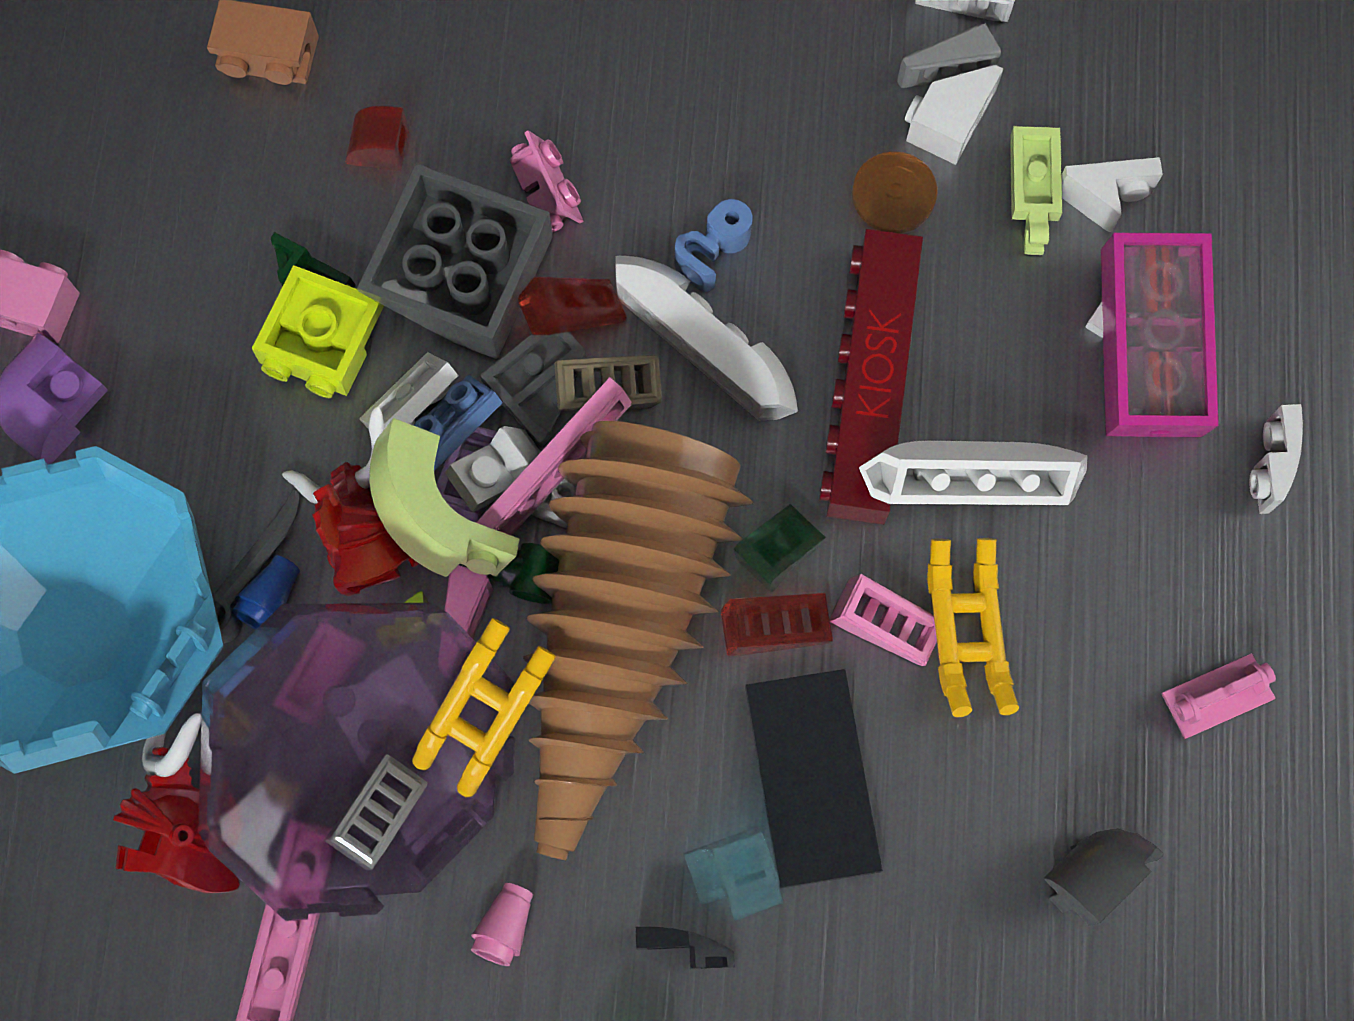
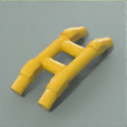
M977 538L976 562L974 563L973 570L975 593L951 594V590H953L952 565H950L951 540L931 539L927 582L929 594H931L937 638L940 663L938 667L939 680L954 717H964L972 712L966 691L967 684L963 674V666L960 662L986 661V665H984L986 680L990 693L995 697L999 713L1001 715H1011L1019 710L1013 690L1014 683L1010 674L1009 662L1006 661L997 594V589H999L997 578L998 564H996L997 539ZM954 613H980L983 642L957 643Z
M495 618L490 620L467 657L460 673L422 736L412 758V762L417 769H429L448 735L474 750L475 753L457 783V790L464 797H471L477 792L522 713L556 659L552 652L538 646L510 693L483 678V674L510 630V627ZM471 695L498 711L486 733L459 717Z

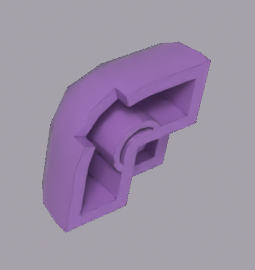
M37 333L0 374V426L15 443L36 460L44 458L47 465L52 464L81 433L75 427L78 422L108 390L100 381L68 357L61 348L42 334Z

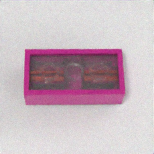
M1113 233L1101 249L1106 436L1203 437L1218 426L1212 233Z

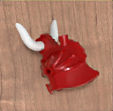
M379 406L372 410L368 426L372 445L371 457L375 441L385 429L382 411ZM371 457L363 468L360 465H351L348 462L343 463L330 472L331 483L323 487L318 486L302 473L293 470L282 473L283 478L291 483L308 501L315 504V512L312 516L316 523V531L328 552L327 560L331 567L335 569L333 576L334 586L345 596L360 594V590L399 578L401 575L397 567L406 560L410 562L412 567L419 565L392 539L378 516L373 503L369 482Z
M195 713L182 725L176 739L169 748L163 747L166 734L146 739L142 762L144 770L149 773L145 776L148 787L144 791L133 788L130 799H123L120 803L121 813L114 815L113 818L116 822L143 830L144 834L138 850L118 845L116 869H123V871L155 873L174 885L203 893L229 892L238 889L240 886L239 879L232 872L227 860L228 849L238 843L237 835L241 827L237 816L238 806L233 804L228 793H221L225 783L223 778L205 773L200 789L191 785L192 777H190L189 772L192 768L188 766V756L202 722L201 714Z

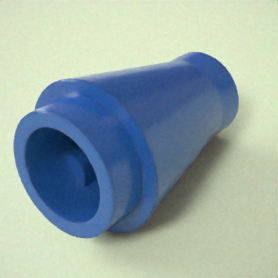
M276 555L271 563L235 597L237 604L232 612L239 620L260 632H267L271 625H278L300 569L290 560Z

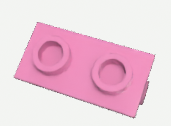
M529 130L526 131L525 135L530 145L522 143L511 149L512 157L510 163L524 191L527 192L538 184L540 186L539 190L526 197L529 205L550 212L552 232L558 231L563 227L562 220L566 217L581 224L584 221L577 207L581 203V199L573 184L563 177L559 168L563 164L560 152L551 140L547 139L544 141Z
M1251 653L1161 694L1184 739H1187L1276 699L1269 687L1270 683L1275 682L1276 677L1268 663L1259 665Z

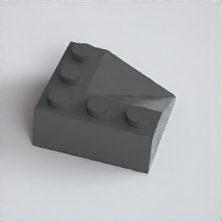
M416 163L357 287L358 292L453 343L498 359L553 237L550 212Z

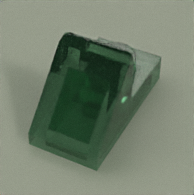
M789 504L740 541L734 548L736 559L772 593L791 569L814 552L826 537L795 507Z

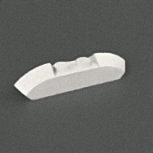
M616 256L618 300L758 421L778 420L798 412L797 400L791 380L782 363L769 347L763 342L750 347L746 335L732 323L724 325L712 314L711 306L703 297L695 292L689 295L685 291L691 281L678 271L645 258Z
M913 441L888 448L861 465L859 469L871 497L888 504L1069 505L1075 498L1087 471V455L1056 446L1027 442Z

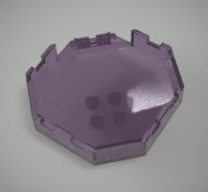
M432 603L282 604L203 680L198 832L208 850L285 921L308 920V914L337 912L340 917L378 914L384 905L376 895L421 892L494 817L496 774L505 781L514 774L515 738L509 735L477 792L471 797L462 796L457 790V783L475 751L448 735L429 769H417L412 762L413 755L422 736L432 722L476 644L473 638L448 612ZM493 660L482 676L510 693L515 684ZM471 695L459 717L486 733L498 711ZM387 753L427 781L428 785L372 870H365L324 840L382 757ZM386 773L381 780L404 797L410 790L409 787L389 773ZM376 790L370 797L392 814L398 807V805ZM363 807L359 816L381 831L386 822ZM353 824L347 832L368 848L374 842V839Z

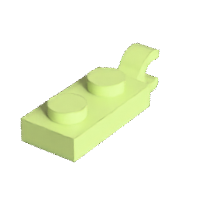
M1013 126L1010 135L1011 216L1015 220H1026L1024 254L1043 255L1044 244L1049 243L1048 221H1059L1062 214L1060 128Z

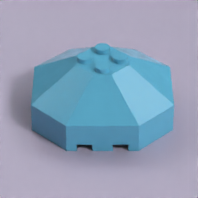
M97 446L75 451L77 458L47 465L43 458L1 468L0 766L14 774L166 734L224 647L195 519L184 492Z

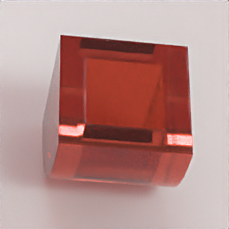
M371 106L358 111L354 117L346 164L401 171L409 133L403 108Z

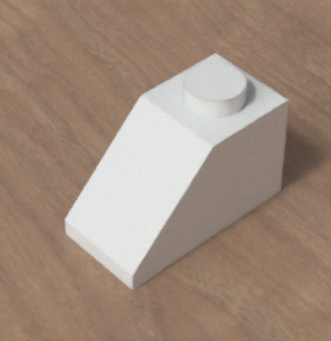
M992 65L932 82L924 98L916 95L906 113L904 121L910 123L906 141L956 165L997 90L1003 68Z

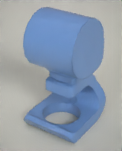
M735 199L721 201L707 216L706 236L698 231H690L679 235L675 242L674 266L676 271L691 281L690 283L702 292L714 289L716 281L715 271L693 256L692 253H702L714 262L719 256V250L724 253H736L743 250L749 243L753 216L750 208L745 203Z

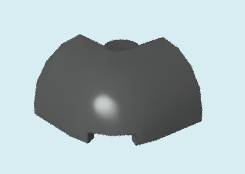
M1122 829L1095 832L1071 846L1072 851L1044 877V880L1055 890L1049 899L1062 913L1074 910L1088 926L1099 924L1151 873L1145 864L1158 861L1164 853L1138 833Z

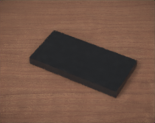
M841 669L746 684L745 690L779 889L881 873L883 871L846 670Z

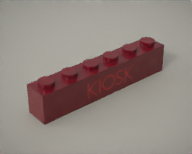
M866 229L862 246L853 245L849 273L858 274L856 290L847 289L843 315L844 318L852 319L850 334H841L837 361L846 363L844 380L835 379L832 408H840L838 425H829L825 451L827 454H834L832 472L823 471L819 500L828 501L826 517L885 525L890 513L891 504L871 497L859 467L888 448L898 445L923 243L922 236Z

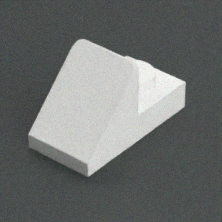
M1160 157L1065 166L1061 175L1062 199L1106 231L1112 232L1121 217L1119 198L1125 202H1133L1152 195L1163 175Z
M503 426L499 428L489 445L451 463L445 474L473 513L496 501L541 451L525 429Z

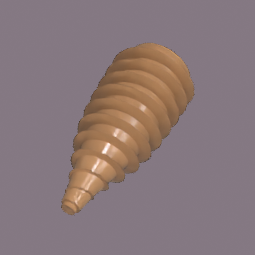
M599 421L594 423L592 431L583 433L580 437L581 443L586 448L584 459L568 460L558 466V471L562 477L576 487L575 496L556 498L550 501L548 505L554 514L567 523L566 534L547 536L540 540L542 547L559 560L558 572L537 575L532 578L533 582L540 589L552 597L551 611L528 615L526 618L529 623L547 635V650L556 656V659L543 678V692L534 694L528 703L541 712V735L529 739L530 743L540 748L539 779L534 781L539 786L534 841L539 842L536 853L565 861L569 851H575L588 821L594 818L592 813L607 787L617 785L612 777L626 754L645 753L633 740L646 720L668 719L653 703L662 687L688 684L670 666L679 650L704 648L686 632V629L693 615L718 612L699 595L706 579L731 576L730 573L712 560L718 543L743 540L740 535L724 524L728 508L753 505L754 503L749 497L734 487L741 465L731 455L711 445L677 433L629 422ZM533 653L523 656V659L528 663Z

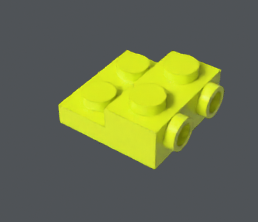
M293 265L252 346V350L259 363L262 364L261 370L274 379L286 382L290 375L307 381L305 384L306 388L321 397L332 398L334 392L347 396L367 356L364 347L384 305L358 292L356 288Z

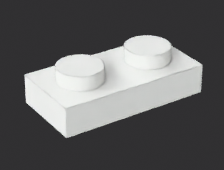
M427 352L359 419L368 428L370 414L376 406H379L382 411L385 428L393 418L414 425L415 418L430 404L441 400L447 394L449 385L459 375L448 362Z

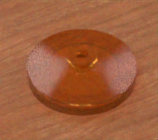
M894 151L878 154L861 166L854 180L852 198L857 213L869 226L879 231L905 233L918 228L930 217L937 200L938 190L932 171L923 161L911 154Z

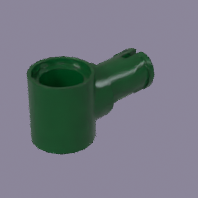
M523 543L521 549L517 550V556L497 576L488 574L487 577L488 579L502 582L503 587L510 588L509 593L519 599L539 604H552V597L540 589L533 582L532 578L537 575L558 572L559 560L545 550L541 544Z

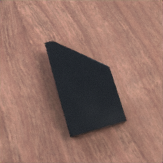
M635 927L637 951L689 948L690 969L735 967L734 951L710 938L674 928Z

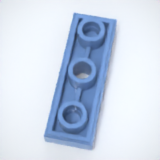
M470 375L466 376L461 382L454 384L448 390L446 397L427 416L420 418L413 425L440 436L434 471L503 403L493 390Z

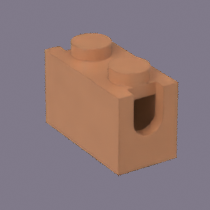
M219 0L207 49L209 53L217 54L215 63L217 70L222 71L228 76L243 78L246 75L263 77L281 85H288L291 82L307 84L319 35L311 12L235 0Z

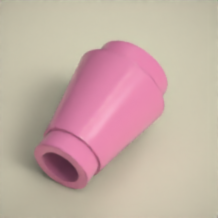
M504 883L501 892H499L471 935L475 939L471 951L493 963L510 966L513 957L520 956L533 894L521 886Z

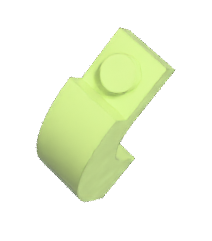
M393 418L375 441L369 470L373 503L385 529L399 547L412 559L439 575L447 577L459 564H463L474 573L497 576L517 556L519 538L468 520L454 511L442 497L435 481L434 464L440 436Z

